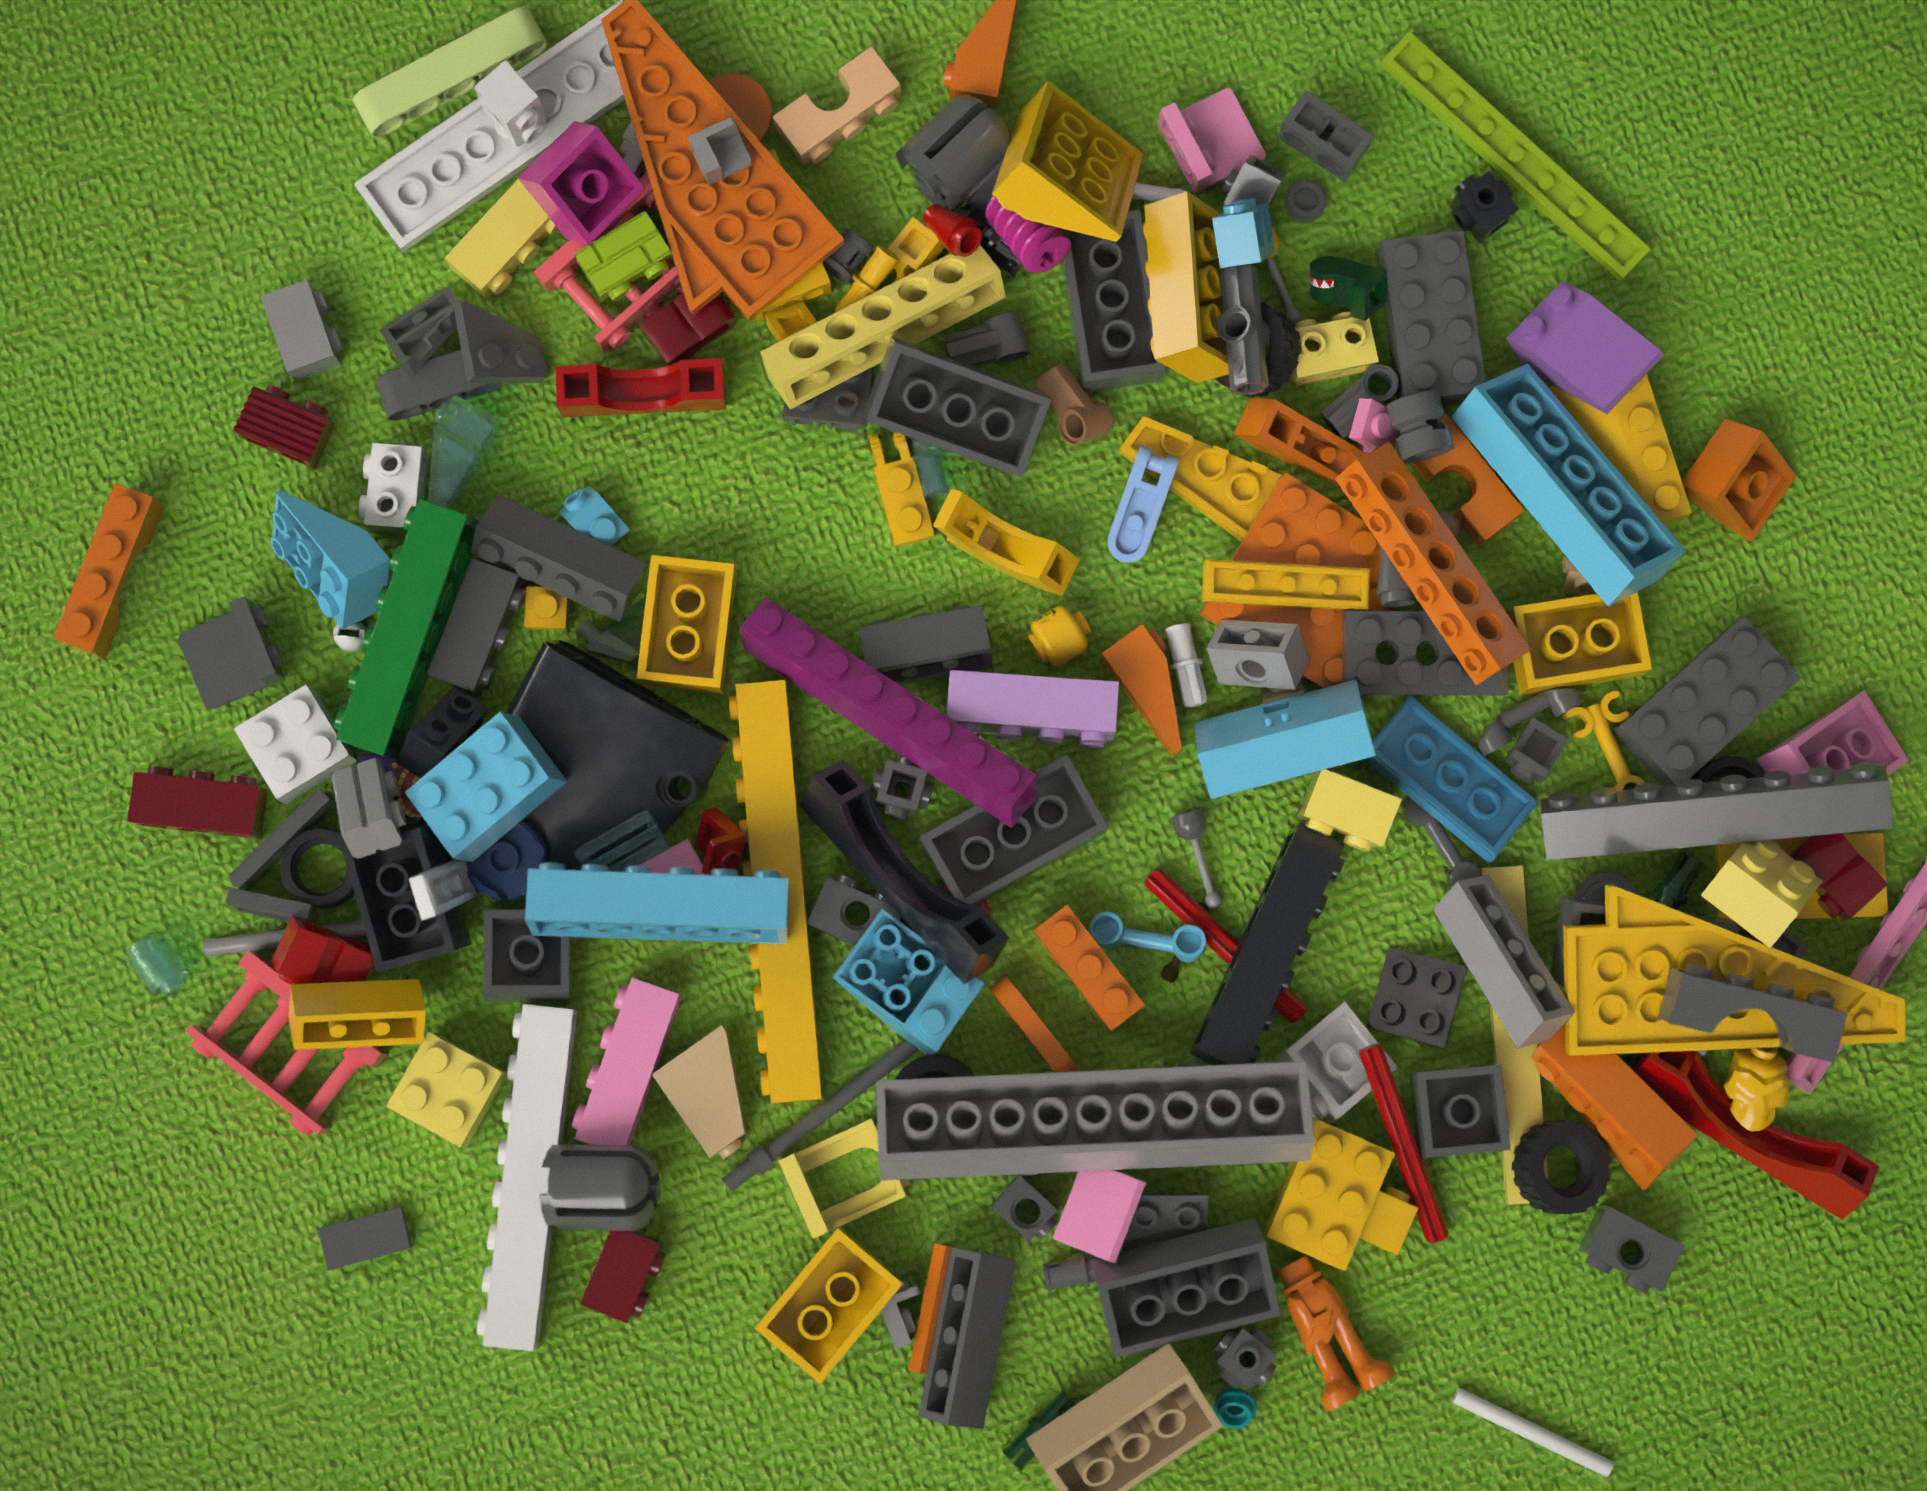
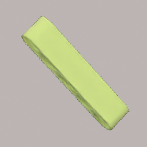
M519 7L366 86L354 95L353 103L371 136H385L473 90L475 85L503 61L506 60L512 68H515L536 57L547 48L548 42L528 7Z

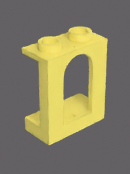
M872 1118L779 1160L813 1239L907 1196L904 1188L911 1185L909 1179L881 1180L875 1187L821 1211L805 1172L858 1148H872L878 1152V1125H875Z

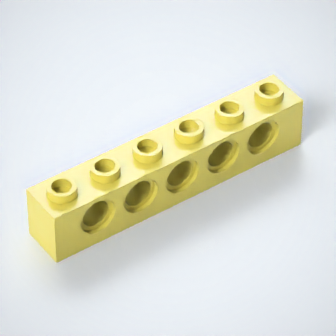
M979 245L974 253L967 257L948 254L760 351L768 379L791 410L881 363L891 336L916 345L1006 298L1000 269L981 245Z

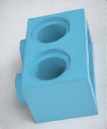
M1255 198L1235 200L1230 205L1223 206L1224 212L1212 218L1220 268L1262 262L1275 253L1268 203L1256 205Z

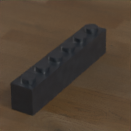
M1301 823L1289 830L1189 1054L1211 1065L1255 1064L1261 1047L1256 1045L1262 1030L1267 1032L1270 1029L1278 1012V1009L1273 1007L1279 992L1284 994L1287 991L1295 972L1290 967L1295 955L1301 956L1304 953L1311 938V934L1306 931L1312 917L1318 919L1327 903L1328 896L1323 894L1329 880L1332 882L1336 880L1343 867L1344 859L1340 858V855L1345 846L1344 844Z

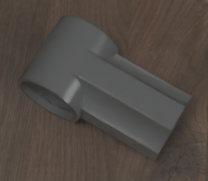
M1018 312L1001 314L984 322L983 326L943 336L947 357L974 367L993 361L996 364L1009 363L1030 354Z
M1382 364L1368 368L1358 381L1321 411L1320 416L1331 431L1342 439L1350 435L1360 398L1373 399L1384 406L1388 405L1394 398L1399 384L1395 371L1389 366ZM1372 378H1382L1387 381L1389 392L1385 395H1374L1368 389L1367 382Z

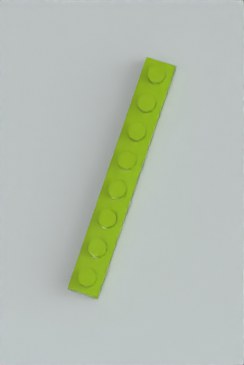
M1410 31L1382 59L1380 65L1620 282L1651 250L1649 246Z

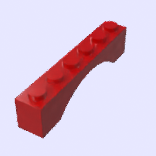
M1697 1051L1637 1054L1631 1069L1683 1121L1839 1219L1843 1220L1869 1196L1879 1169L1877 1164L1843 1143L1821 1141L1797 1135L1773 1124L1760 1131L1746 1129L1730 1111L1733 1099L1729 1098L1727 1093L1716 1083L1705 1068Z

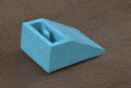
M282 490L277 492L275 511L273 512V535L270 540L272 549L279 559H285L292 567L299 584L305 589L309 588L318 599V604L325 616L328 618L332 617L343 630L379 612L380 610L376 609V602L384 585L387 586L390 558L366 530Z
M883 909L879 911L832 977L893 1031L926 1055H931L938 1051L984 985L977 977L963 984L918 934Z

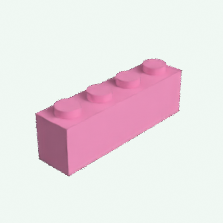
M631 978L629 986L621 985L614 1004V1008L619 1009L620 1012L615 1026L607 1025L600 1044V1048L606 1050L601 1065H593L586 1083V1088L592 1090L586 1106L582 1104L578 1106L572 1122V1128L577 1130L576 1140L591 1145L631 1144L654 1079L652 1074L658 1068L682 995Z

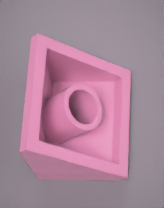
M1115 1170L1079 1171L1053 1239L1115 1263L1146 1183Z

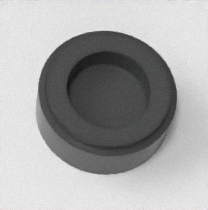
M1301 180L1294 183L1288 189L1284 200L1286 213L1292 220L1298 223H1311L1317 220L1323 213L1326 205L1324 190L1319 184L1311 180Z

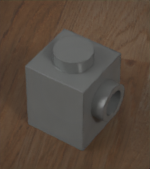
M1251 154L1245 160L1240 172L1233 168L1227 178L1222 191L1228 193V196L1223 206L1230 205L1235 200L1255 198L1256 205L1268 203L1270 208L1287 172Z

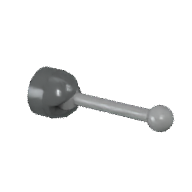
M1198 808L1170 817L1177 835L1191 841L1207 893L1205 904L1209 908H1217L1221 904V896L1214 890L1199 842V838L1206 828V818L1203 809Z

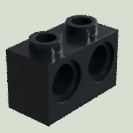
M454 685L408 732L396 763L421 779L481 728L489 708Z

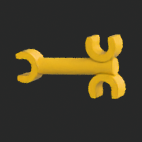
M1612 691L1605 694L1597 704L1587 708L1574 707L1568 710L1563 715V718L1567 720L1577 716L1583 721L1582 730L1571 735L1573 740H1579L1588 736L1593 729L1616 779L1613 788L1617 791H1623L1626 784L1636 787L1645 784V782L1640 777L1631 775L1609 726V723L1617 724L1629 716L1628 711L1617 715L1609 711V702L1620 696L1619 691Z

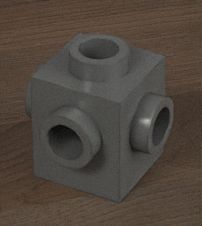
M898 756L897 762L887 759L884 770L877 768L871 792L877 794V805L884 806L883 814L907 820L908 813L918 815L920 806L928 808L934 784L927 782L928 772L907 758ZM899 783H906L910 786L911 792L907 797L901 798L895 794V787Z
M1240 1326L1234 1332L1228 1329L1214 1346L1218 1353L1213 1360L1222 1366L1217 1374L1236 1389H1238L1241 1383L1249 1389H1252L1255 1383L1263 1386L1277 1367L1272 1363L1277 1355L1268 1349L1273 1341L1254 1326L1249 1332ZM1244 1351H1251L1255 1356V1361L1249 1367H1243L1239 1362V1357Z

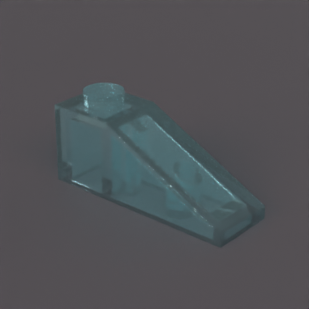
M456 394L450 403L445 401L440 406L434 418V423L437 425L433 433L428 502L453 510L503 427L497 418Z

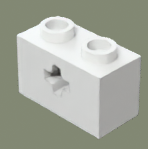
M506 60L474 86L485 113L517 148L524 142L529 144L535 141L544 132V125L548 120L538 95Z

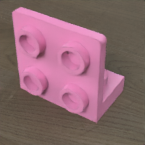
M1225 88L1181 111L1175 102L1160 109L1157 125L1194 195L1227 179L1233 168L1240 172L1245 160L1251 154L1263 161L1265 160L1266 153L1231 88Z

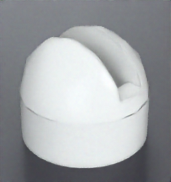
M361 621L345 628L347 630L359 631V638L339 635L341 628L338 624L335 625L333 638L341 649L347 652H355L362 649V642L367 628Z

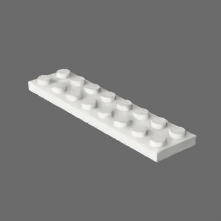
M623 0L611 6L517 71L518 75L538 95L548 120L544 125V132L535 141L529 144L524 142L517 148L485 113L478 98L354 183L402 253L530 166L574 121L590 124L625 100L601 19L619 6Z

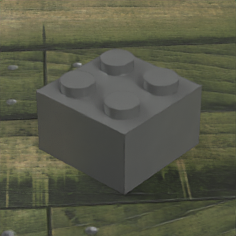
M484 910V1002L569 1001V937L532 936L525 921L526 910Z
M1501 1065L1409 1073L1417 1146L1422 1158L1511 1150Z

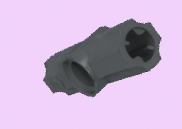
M1252 265L1227 267L1220 274L1223 314L1218 321L1219 336L1226 341L1230 391L1236 395H1254L1264 392V389L1269 386L1265 346L1270 339L1269 324L1262 319L1258 269Z

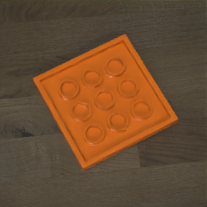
M1282 473L1231 558V561L1370 568L1369 610L1367 611L1395 610V608L1382 607L1381 598L1376 597L1381 545L1366 523L1288 473ZM1205 602L1199 612V615L1217 626L1222 619L1298 624L1309 658L1301 678L1318 689L1343 683L1342 612L1353 610Z

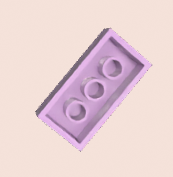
M950 670L947 717L978 737L979 733L996 734L997 741L1020 742L1021 736L1038 737L1037 743L1062 745V740L1076 739L1079 740V746L1103 748L1104 743L1112 742L1116 733L1119 682Z

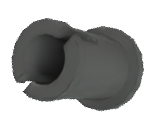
M1083 1253L1080 1254L1079 1259L1043 1264L1047 1290L1051 1291L1056 1288L1084 1283L1086 1287H1090V1283L1095 1282L1090 1261L1094 1257H1085Z

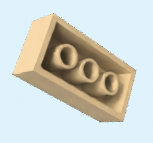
M1168 1343L1026 1438V1441L1058 1491H1128L1223 1426L1193 1377Z

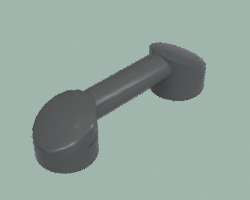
M1555 688L1544 690L1496 716L1480 737L1478 748L1482 755L1486 756L1513 741L1507 729L1548 707L1551 708L1555 717H1558L1582 704L1585 700L1578 689Z
M1408 796L1402 806L1403 816L1410 824L1425 828L1450 868L1447 874L1448 888L1451 889L1457 881L1482 876L1477 865L1472 862H1465L1442 824Z

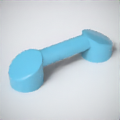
M1101 912L1093 917L1089 927L1090 934L1097 944L1107 950L1116 949L1121 944L1174 952L1180 961L1187 963L1199 959L1206 950L1205 934L1194 925H1184L1177 929L1174 935L1123 928L1122 921L1116 914Z

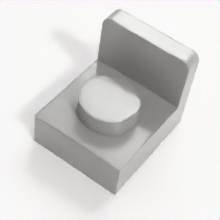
M907 1279L901 1281L903 1285L881 1310L895 1349L911 1344L912 1340L909 1333L916 1331L909 1308L900 1309L898 1302L921 1293L918 1284L909 1286Z

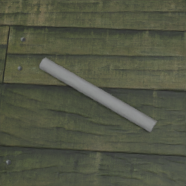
M362 920L319 925L351 938L367 937ZM285 930L203 940L205 956L248 950L277 948Z

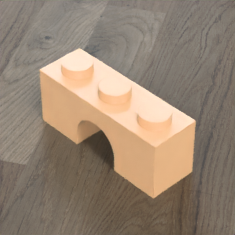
M872 46L839 69L840 83L849 94L847 102L841 108L833 111L819 109L805 93L772 116L775 131L802 167L811 161L814 164L821 162L831 154L833 145L843 138L846 140L855 138L866 128L865 123L877 114L879 117L889 114L899 104L898 99L901 98V85Z

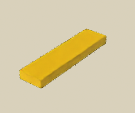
M1206 559L1203 562L1202 602L1353 611L1369 610L1370 568Z

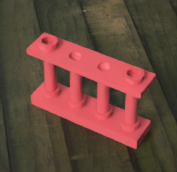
M647 172L638 179L645 189L594 241L639 215L647 207L650 209L656 208L659 211ZM569 240L534 271L538 282L549 294L556 288L559 290L564 289L599 326L602 331L594 338L598 347L603 352L607 351L610 347L616 349L624 344L632 334L630 329L643 319L642 315L651 306L662 302L681 285L676 265L669 260L666 262L669 269L662 273L663 277L646 292L636 282L631 284L634 290L626 295V297L632 304L618 317L613 319L576 278V270L580 265L574 253L587 245Z
M248 950L238 963L247 971L243 976L246 979L243 985L207 1030L197 1025H189L185 1032L194 1038L191 1046L209 1059L216 1055L293 1115L289 1122L307 1136H310L313 1132L317 1135H325L330 1127L318 1119L358 1067L363 1069L367 1064L370 1067L378 1068L388 1054L378 1046L347 1047L342 1053L345 1056L344 1059L304 1108L285 1092L319 1049L297 1050L272 1082L253 1068V1065L289 1021L290 984L279 978L280 974L277 973L273 964L257 952ZM268 987L280 996L276 1002L279 1006L241 1055L238 1056L223 1045L220 1040L259 990L264 992Z

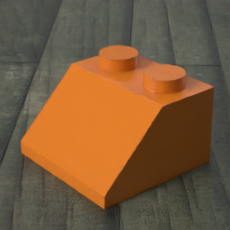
M1724 419L1698 459L1688 470L1682 480V484L1686 494L1699 509L1743 539L1752 542L1797 475L1762 430Z

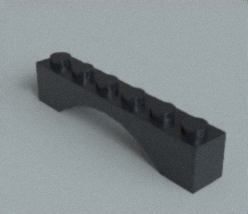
M842 759L813 775L800 803V807L963 984H966L993 967L1009 939L1008 935L981 907L965 903L947 894L929 881L912 864L887 829L878 811L871 789Z

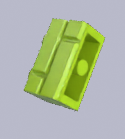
M646 211L574 253L578 264L600 299L603 301L610 297L613 302L632 292L634 288L631 284L641 277L646 276L648 280H652L669 269L666 262L672 259L670 249Z

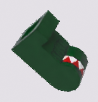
M1335 256L1316 258L1310 263V297L1317 302L1336 303L1338 306L1351 309V317L1366 321L1387 302V270ZM1373 287H1375V291H1374V292H1370V290H1371Z

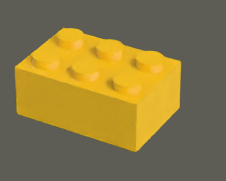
M651 555L636 677L640 685L717 694L724 693L738 573L735 564Z
M1638 591L1609 607L1599 595L1592 594L1515 606L1507 612L1531 648L1530 651L1514 661L1519 695L1542 692L1548 689L1569 688L1639 677L1652 670Z
M1312 1119L1314 1146L1311 1160L1292 1162L1262 1235L1330 1266L1346 1271L1395 1153L1321 1120Z

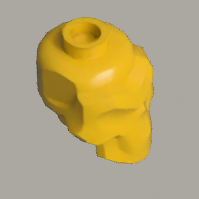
M1776 1047L1736 1049L1728 1070V1079L1723 1084L1725 1092L1729 1098L1733 1099L1730 1108L1731 1113L1743 1127L1750 1131H1760L1769 1126L1774 1121L1776 1108H1784L1790 1098V1079L1786 1075V1061L1777 1053Z

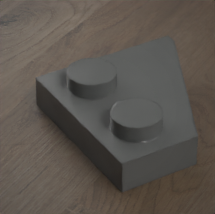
M449 286L379 330L409 377L413 376L457 328L453 307L459 301Z
M460 301L453 307L467 382L541 383L548 378L541 338L466 301Z

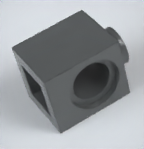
M1020 1175L991 1205L1000 1216L1028 1241L1034 1236L1042 1240L1058 1222L1052 1217L1057 1209ZM1027 1198L1033 1199L1039 1206V1215L1031 1223L1020 1222L1015 1215L1017 1203Z

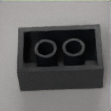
M429 825L401 833L402 841L398 846L383 851L377 849L376 853L359 859L352 857L348 848L342 850L377 972L452 952L472 944L461 904L437 916L421 920L409 878L448 862L443 844Z

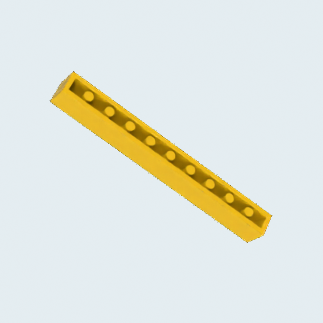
M786 680L735 684L736 695L729 696L731 721L738 720L740 736L732 737L733 755L735 762L742 761L743 778H736V792L738 803L746 804L747 819L739 820V827L747 834L745 844H749L750 861H743V875L754 877L756 871L770 870L780 872V878H788L787 944L757 943L750 945L752 970H760L761 986L753 987L755 1011H763L764 1028L757 1029L759 1054L767 1053L768 1070L760 1071L762 1095H770L771 1104L823 1099L809 929L807 924L808 917L788 686Z

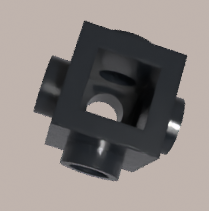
M1490 171L1479 178L1472 174L1454 189L1457 194L1450 205L1453 209L1451 212L1452 217L1457 225L1464 231L1469 230L1479 244L1511 222L1519 210L1511 200L1512 193L1507 184L1501 178L1495 179Z

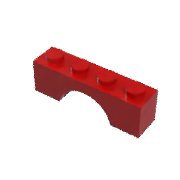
M722 358L679 360L675 364L666 367L645 370L612 369L598 364L555 366L556 403L562 418L727 410L725 368Z

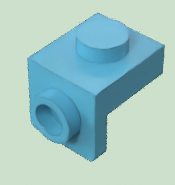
M590 486L584 490L578 489L570 494L564 501L563 505L565 507L559 511L562 518L574 530L609 546L616 543L630 530L600 494Z

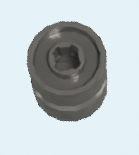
M1425 391L1408 395L1386 406L1392 429L1400 431V435L1395 441L1400 458L1404 463L1431 459L1454 449L1449 426L1440 421L1445 415L1439 391Z

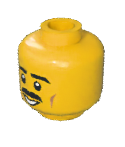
M1060 605L1031 623V634L1027 636V639L1043 665L1049 662L1054 667H1061L1087 650L1088 641L1085 635L1090 633L1091 629L1079 610L1072 614L1068 608Z

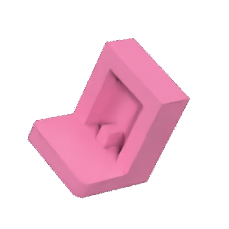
M1360 398L1349 438L1358 442L1357 448L1367 454L1388 442L1394 448L1399 431L1392 429L1387 407L1373 399Z

